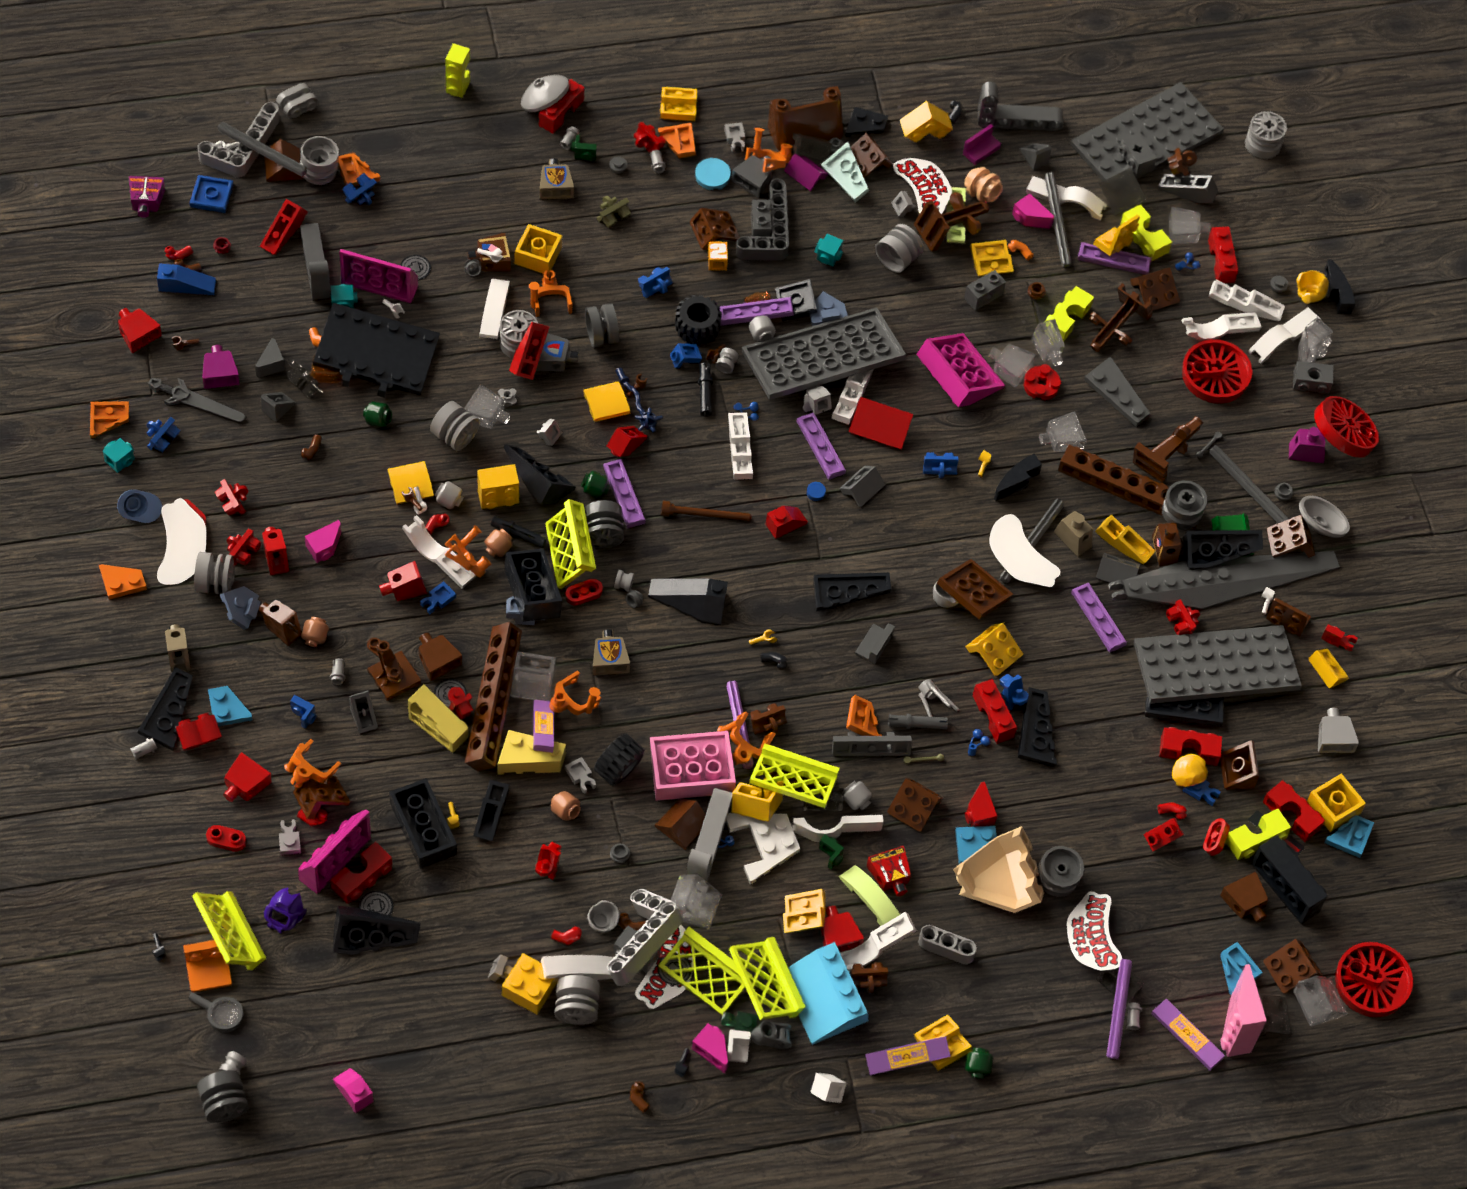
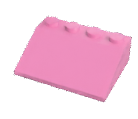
M728 731L650 737L656 801L712 796L714 788L732 793L735 790L736 780Z
M1250 964L1245 965L1229 1002L1221 1038V1047L1226 1051L1227 1057L1251 1053L1267 1021Z

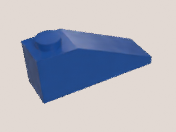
M159 263L157 274L158 290L162 292L214 295L216 278L180 265Z

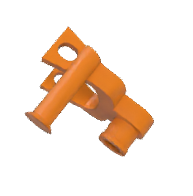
M754 128L756 131L754 147H747L745 160L751 157L749 155L752 152V156L763 157L764 173L786 167V163H789L792 158V146L790 144H781V152L760 149L762 133L765 130Z
M548 270L543 273L542 287L537 282L529 284L531 289V308L535 309L536 317H540L538 298L545 295L557 294L565 296L568 313H572L569 287L557 285L554 271L549 270L548 274Z
M474 525V528L461 541L454 534L444 544L450 548L445 553V556L457 562L466 570H471L476 576L481 578L486 573L485 570L491 566V562L485 556H482L477 562L472 553L465 548L479 533H482ZM454 540L457 542V545H452L450 542ZM451 551H455L458 554L456 556H453L451 554Z
M577 670L556 683L554 688L555 694L551 698L549 708L555 713L568 709L575 715H580L584 712L591 714L592 710L599 706L601 691L596 687H592L589 690L590 695L586 704L579 705L574 702L565 692L564 687L577 682L580 674Z
M748 712L738 715L735 721L726 726H719L717 732H731L730 738L737 745L734 753H732L733 765L743 764L749 761L751 756L759 758L764 744L770 745L776 735L774 732L765 735L760 749L749 744L739 731L749 714Z
M310 739L306 744L300 743L289 763L285 764L284 768L286 771L293 773L291 784L293 785L296 782L294 787L300 788L310 778L323 783L337 772L341 762L338 761L327 772L314 768L302 756L308 752L314 742Z

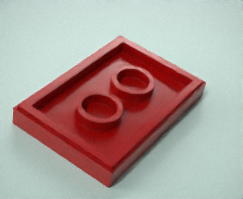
M860 397L849 433L902 450L914 414Z

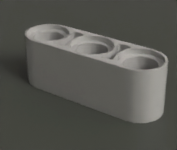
M926 925L921 929L918 940L921 948L961 964H970L974 960L977 948L973 941L932 925ZM928 935L931 936L933 939L928 940L924 936ZM943 943H949L951 947H946ZM962 950H968L970 954H965Z

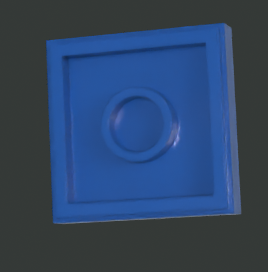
M198 175L189 203L190 207L226 213L234 181Z

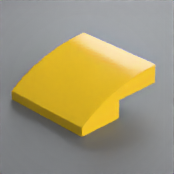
M662 87L660 119L695 121L697 89Z
M1006 240L970 245L978 276H985L994 270L999 274L1014 272Z
M619 381L583 390L584 397L595 422L630 414V408Z
M425 461L387 469L396 505L406 503L402 491L405 494L410 493L408 487L413 489L414 494V487H419L422 499L434 497Z
M823 889L785 896L786 913H783L785 934L824 926L825 891Z
M949 1015L944 1016L914 1034L917 1042L946 1036L951 1057L931 1061L938 1071L972 1051V1046L961 1035L960 1028Z

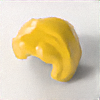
M1314 270L1300 273L1297 278L1299 298H1302L1305 304L1322 300L1326 296L1329 287V281L1325 275Z
M1188 754L1179 758L1175 762L1172 771V778L1176 785L1189 787L1205 781L1208 774L1205 760L1195 754Z

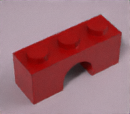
M571 79L569 80L570 86L567 93L555 104L539 112V126L552 134L564 123V116L567 110L575 111L584 101L585 87Z
M1212 227L1208 243L1211 254H1215L1216 257L1215 277L1222 283H1235L1238 266L1230 227Z
M991 679L976 684L972 696L980 712L986 711L989 718L988 728L996 744L1013 739L1017 726L994 680Z
M1164 727L1161 735L1159 757L1178 760L1182 749L1192 748L1197 752L1198 756L1205 760L1206 764L1217 766L1221 757L1222 736H1217L1213 733H1197L1194 730H1178L1175 727Z
M1283 780L1266 793L1263 803L1271 811L1279 809L1280 812L1289 810L1296 814L1297 819L1294 821L1291 830L1304 842H1307L1321 830L1325 822L1323 816L1318 811H1315L1306 799L1300 797L1293 787L1286 784Z
M376 841L361 853V863L366 867L365 871L356 874L345 867L330 879L331 889L347 904L352 900H357L367 887H372L382 874L386 875L392 869V857Z

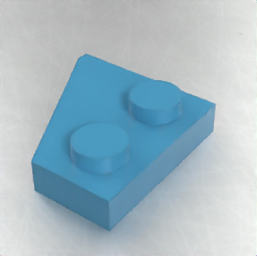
M228 686L208 689L212 715L214 714L218 726L252 720V714Z
M1355 815L1348 823L1339 827L1331 836L1329 835L1324 843L1360 858L1374 822Z
M995 826L956 827L955 835L959 864L996 837Z
M1238 942L1221 952L1220 956L1230 995H1232L1245 965L1250 964L1254 980L1262 975L1263 972Z

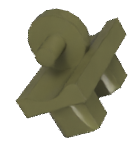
M609 196L603 197V204L600 205L603 211L596 218L598 222L603 221L609 228L617 223L614 214L618 213L622 220L629 217L631 212L627 206L629 203L627 198L614 204L617 202L616 197L612 199Z

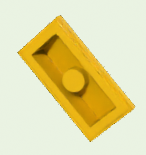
M1329 649L1316 650L1309 657V662L1328 688L1335 687L1349 679Z

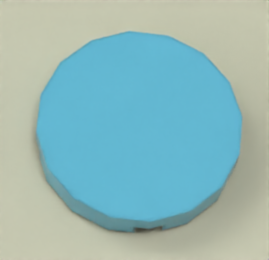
M708 158L698 163L695 171L696 181L700 186L708 190H713L714 188L722 189L730 181L731 170L724 161L717 158Z

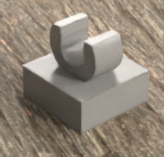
M901 191L891 202L897 215L904 217L907 212H911L916 207L906 191Z
M549 419L546 423L542 424L541 430L537 431L539 437L544 439L545 443L550 446L562 434L555 419Z
M499 955L494 960L488 979L496 981L499 977L507 979L513 967L506 965L508 957Z

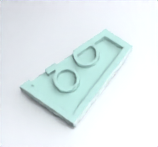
M848 142L821 164L822 168L855 202L869 191Z

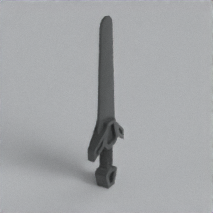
M151 378L148 382L149 388L153 391L158 392L161 390L172 395L171 398L164 401L167 405L185 403L237 422L245 419L243 413L188 390L182 379L178 378L179 386L175 388L163 384L161 379Z

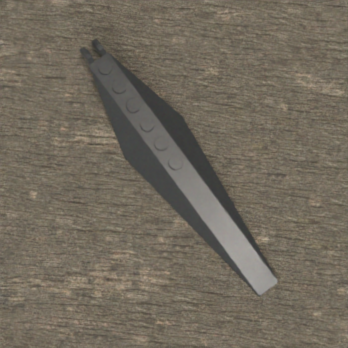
M1334 551L1315 552V556L1308 558L1306 553L1283 554L1276 558L1272 555L1243 556L1210 568L1188 569L1187 562L1184 560L1122 581H1112L1108 586L1110 590L1122 589L1111 594L1113 600L1136 599L1174 606L1175 602L1181 599L1186 608L1191 607L1192 609L1203 610L1262 592L1266 587L1270 589L1339 569L1340 566Z

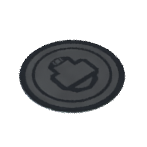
M410 255L404 258L400 266L411 268L417 274L418 280L425 278L431 270L430 262L421 255Z
M455 679L443 680L435 687L434 695L449 707L451 702L448 700V692L451 688L460 687L463 689L465 696L467 695V689L462 682Z
M383 891L368 892L361 898L359 903L360 909L391 915L394 906L391 897Z
M687 958L681 959L682 969L692 968ZM669 960L665 966L670 970L679 969V960ZM659 966L657 967L658 975L662 981L669 985H680L678 981L660 969ZM692 971L682 972L683 980L687 981Z

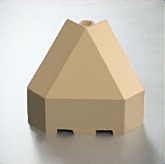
M1022 826L995 837L953 869L959 885L962 886L959 895L1013 913L1041 903L1044 891L1043 887L1037 883L1036 877L1039 876L1036 861L1030 855V851L1033 850L1032 844Z

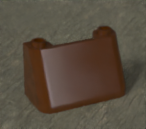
M838 86L829 87L824 90V101L793 108L786 99L770 101L768 129L777 150L781 152V144H790L792 146L791 151L826 144L832 138H842L844 131L841 93Z

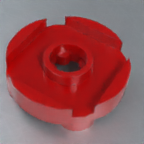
M1047 364L1029 369L1024 377V390L1032 398H1042L1041 400H1049L1055 397L1061 385L1059 375ZM1039 381H1044L1045 385L1038 383Z

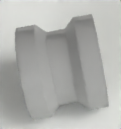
M619 570L614 588H623L629 592L633 584L634 573L626 574L624 571Z

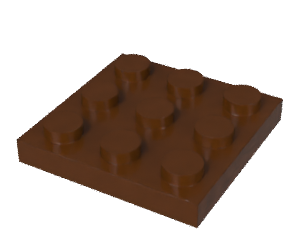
M972 559L940 577L937 582L945 592L950 594L978 619L1003 605L1013 596L1011 591Z

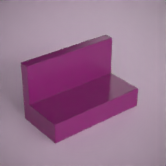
M992 124L965 141L963 155L974 165L1001 147V143L992 136Z
M794 153L784 169L787 174L810 191H812L819 179H825L828 175L826 171L802 153Z

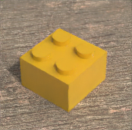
M528 224L515 250V264L540 273L548 270L549 274V270L552 269L562 249V235Z
M515 464L477 470L478 494L482 509H493L505 505L512 506L519 503V480Z
M1342 773L1311 791L1307 799L1309 805L1323 816L1325 820L1324 825L1330 832L1347 823L1355 815H1360L1366 804Z
M522 953L502 985V996L538 1014L556 986L558 978L545 979L542 963Z

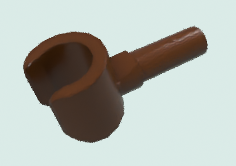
M180 336L172 338L173 346L176 350L183 349L184 345L199 344V339L182 340Z
M722 344L715 350L710 349L706 360L712 359V363L715 364L719 353L726 345Z
M638 374L636 377V382L633 386L636 390L646 386L647 378L643 381L640 380L642 374ZM629 391L626 396L630 398L633 393Z
M408 487L410 491L408 494L402 491L406 502L413 503L419 511L423 509L416 501L411 487Z

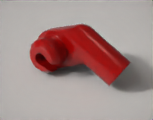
M1174 802L1158 805L1159 814L1174 812L1177 819L1187 817V810L1182 805Z
M302 809L297 814L299 819L310 826L325 823L328 813L323 809L318 811L315 819H307Z

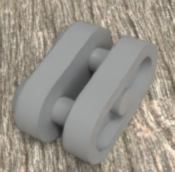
M300 83L280 93L277 96L276 102L281 108H284V112L289 118H296L308 110H313L318 103V99L313 93H310V89L305 83Z

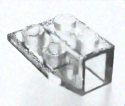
M1318 317L1305 326L1298 345V361L1314 363L1318 357L1322 358L1328 352L1327 347L1332 341L1333 330Z
M517 651L511 697L550 701L556 670V657Z
M697 873L679 876L671 901L676 903L683 922L710 929L722 894Z
M1314 976L1298 981L1293 992L1310 1027L1348 1014L1331 978Z

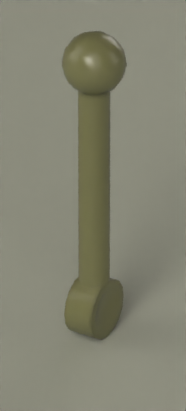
M938 754L937 756L919 758L906 756L903 762L906 765L918 761L938 760L941 762L944 760V755Z

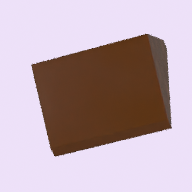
M282 139L270 146L274 150L300 163V148ZM264 156L267 182L303 179L302 176Z
M1251 740L1221 753L1220 762L1224 788L1226 790L1254 789L1259 778L1254 741Z
M681 798L655 824V827L686 850L700 835L706 814L697 801Z

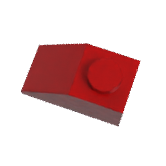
M635 426L618 427L608 442L607 447L617 457L629 456L648 436L642 431L640 432Z
M783 505L767 513L766 526L775 539L808 524V521L798 507Z
M985 782L980 783L968 804L967 812H965L966 822L971 827L995 825L997 813Z

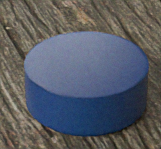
M812 482L808 485L806 494L809 499L820 501L825 496L826 488L820 482Z

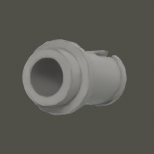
M573 126L566 130L567 133L560 142V146L566 150L570 149L572 141H575L576 135L580 133Z
M652 151L650 154L653 163L652 170L658 174L664 172L666 165L662 160L661 151Z
M335 659L332 662L333 667L330 680L335 685H341L345 681V661L343 659Z
M147 738L145 742L130 748L137 760L150 752L154 753L157 746L152 738Z
M1129 1003L1128 1007H1126L1128 1012L1127 1029L1138 1030L1140 1029V1012H1142V1008L1138 1003Z

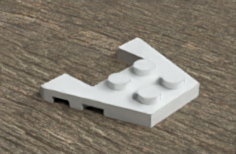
M728 813L726 824L729 832L749 827L762 858L761 861L744 865V871L749 884H753L756 882V879L769 873L772 868L778 864L781 865L800 852V846L787 814H773L769 822L737 813Z

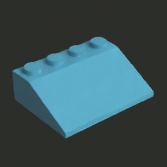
M835 942L813 951L788 967L805 1005L804 1010L799 1014V1018L812 1045L868 1021V1012Z

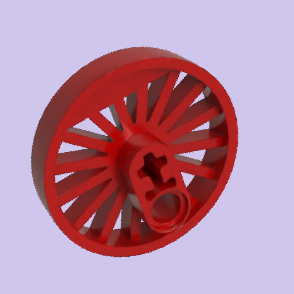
M1205 340L1192 346L1186 353L1183 361L1182 377L1186 387L1196 397L1210 403H1228L1238 399L1246 391L1252 377V365L1247 355L1236 345L1223 340ZM1205 350H1209L1210 357L1205 352ZM1214 350H1220L1218 358H1216ZM1223 352L1229 353V355L1224 360H1222ZM1212 382L1210 392L1205 391V388ZM1215 384L1217 385V389H1218V393H1219V394H1214V393H1213V392H1214V388H1215Z
M1330 396L1315 409L1314 418L1318 429L1341 452L1353 457L1362 458L1368 456L1378 444L1379 434L1374 422L1363 409L1352 401L1339 396Z
M1364 942L1354 945L1343 954L1336 969L1335 984L1339 996L1352 1010L1369 1017H1384L1399 1010L1407 1001L1413 988V975L1409 964L1398 951L1382 943ZM1365 951H1368L1369 963L1363 954ZM1374 952L1381 954L1377 966L1375 965ZM1356 954L1358 959H1354L1352 955ZM1384 956L1391 959L1383 968H1380ZM1345 960L1349 963L1348 966L1343 964ZM1394 963L1399 966L1397 969L1386 972ZM1352 969H1356L1359 973L1353 972ZM1401 974L1400 978H1391L1393 976ZM1343 983H1355L1347 987L1343 985ZM1361 988L1353 997L1348 994V992ZM1368 989L1363 1004L1358 1003L1356 1000ZM1371 992L1373 1008L1366 1007ZM1378 998L1380 999L1384 1009H1379Z

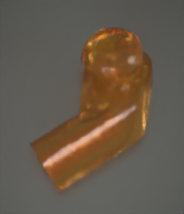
M756 292L744 298L745 303L772 300L769 293Z

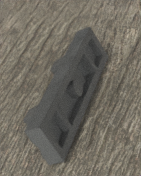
M848 732V736H833L832 756L911 755V736H895L894 732H887L886 736H856L855 732Z

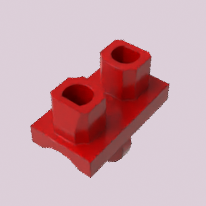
M643 122L638 123V129L634 133V137L637 139L635 145L638 148L644 146L650 154L654 150L663 148L666 139L663 136L657 137L655 135V128L652 125L646 126Z
M226 479L220 481L222 487L217 489L215 494L221 502L227 498L230 499L229 502L222 505L224 511L229 516L236 512H239L241 515L244 514L246 511L239 499L242 501L247 499L246 495L249 492L247 486H240L239 483H236L234 485L235 489H233L232 485L228 484Z
M249 528L243 536L239 534L236 537L229 536L226 540L229 545L227 548L230 552L229 555H233L234 566L237 563L246 566L251 559V554L246 551L250 549L257 552L261 547V541L254 537L253 531Z
M1181 599L1175 602L1174 607L1167 610L1166 617L1170 622L1176 619L1179 621L1174 626L1177 635L1192 634L1197 628L1196 625L1199 623L1197 618L1200 616L1199 610H1192L1191 607L1186 608Z
M451 688L448 692V700L451 702L448 708L455 712L460 720L469 717L470 713L473 712L470 704L472 700L471 694L468 693L465 696L462 688Z
M1172 818L1146 832L1144 836L1152 852L1184 836V833L1180 829L1176 818Z
M551 842L548 846L543 844L540 848L535 872L541 877L548 876L553 880L556 876L562 847L554 842Z

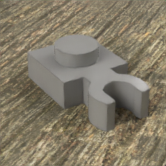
M725 124L724 129L727 143L732 142L731 151L735 152L736 146L741 147V150L744 151L745 133L743 124Z
M582 757L565 765V771L573 783H581L580 788L584 794L587 793L585 785L589 784L593 789L596 788L595 780L590 778L592 772Z
M292 819L290 827H286L284 820H281L280 825L283 833H279L280 854L301 853L299 831L294 832L296 830L295 820Z

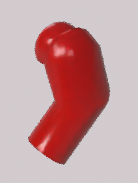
M189 245L180 251L175 250L172 246H168L165 248V253L168 259L183 260L193 254V250Z
M447 514L433 515L425 528L431 535L435 528L447 525L450 517Z
M573 927L565 933L554 930L551 939L565 945H570L580 939L582 931L579 927Z

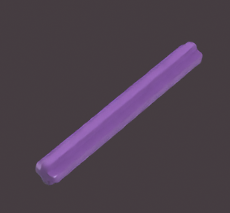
M736 681L727 682V691L733 720L735 721L737 716L743 713L738 684ZM744 721L739 731L741 736L749 743L746 723ZM752 756L749 761L743 763L744 769L753 768Z
M1121 959L1119 964L1106 1055L1110 1059L1119 1058L1132 961L1128 959Z

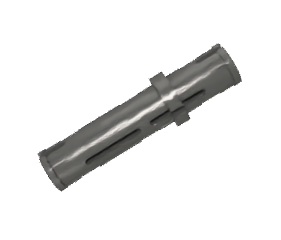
M889 714L888 727L947 730L948 723H946L948 721L947 717L911 716V714H906V716Z

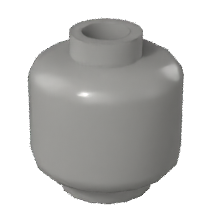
M756 316L749 324V331L755 341L760 342L773 338L775 327L768 316Z
M450 481L445 482V484L441 483L434 495L436 496V502L447 509H452L454 506L459 507L464 498L461 496L462 489Z
M853 781L843 790V799L852 810H857L858 808L863 810L871 804L869 799L872 797V793L863 782Z

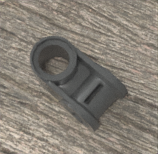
M764 1021L751 1033L752 1040L757 1045L774 1047L776 1049L792 1047L789 1031H791L790 1024Z

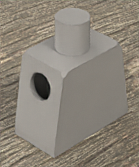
M1338 708L1328 709V716L1322 717L1319 724L1318 753H1354L1359 743L1351 718L1339 716Z

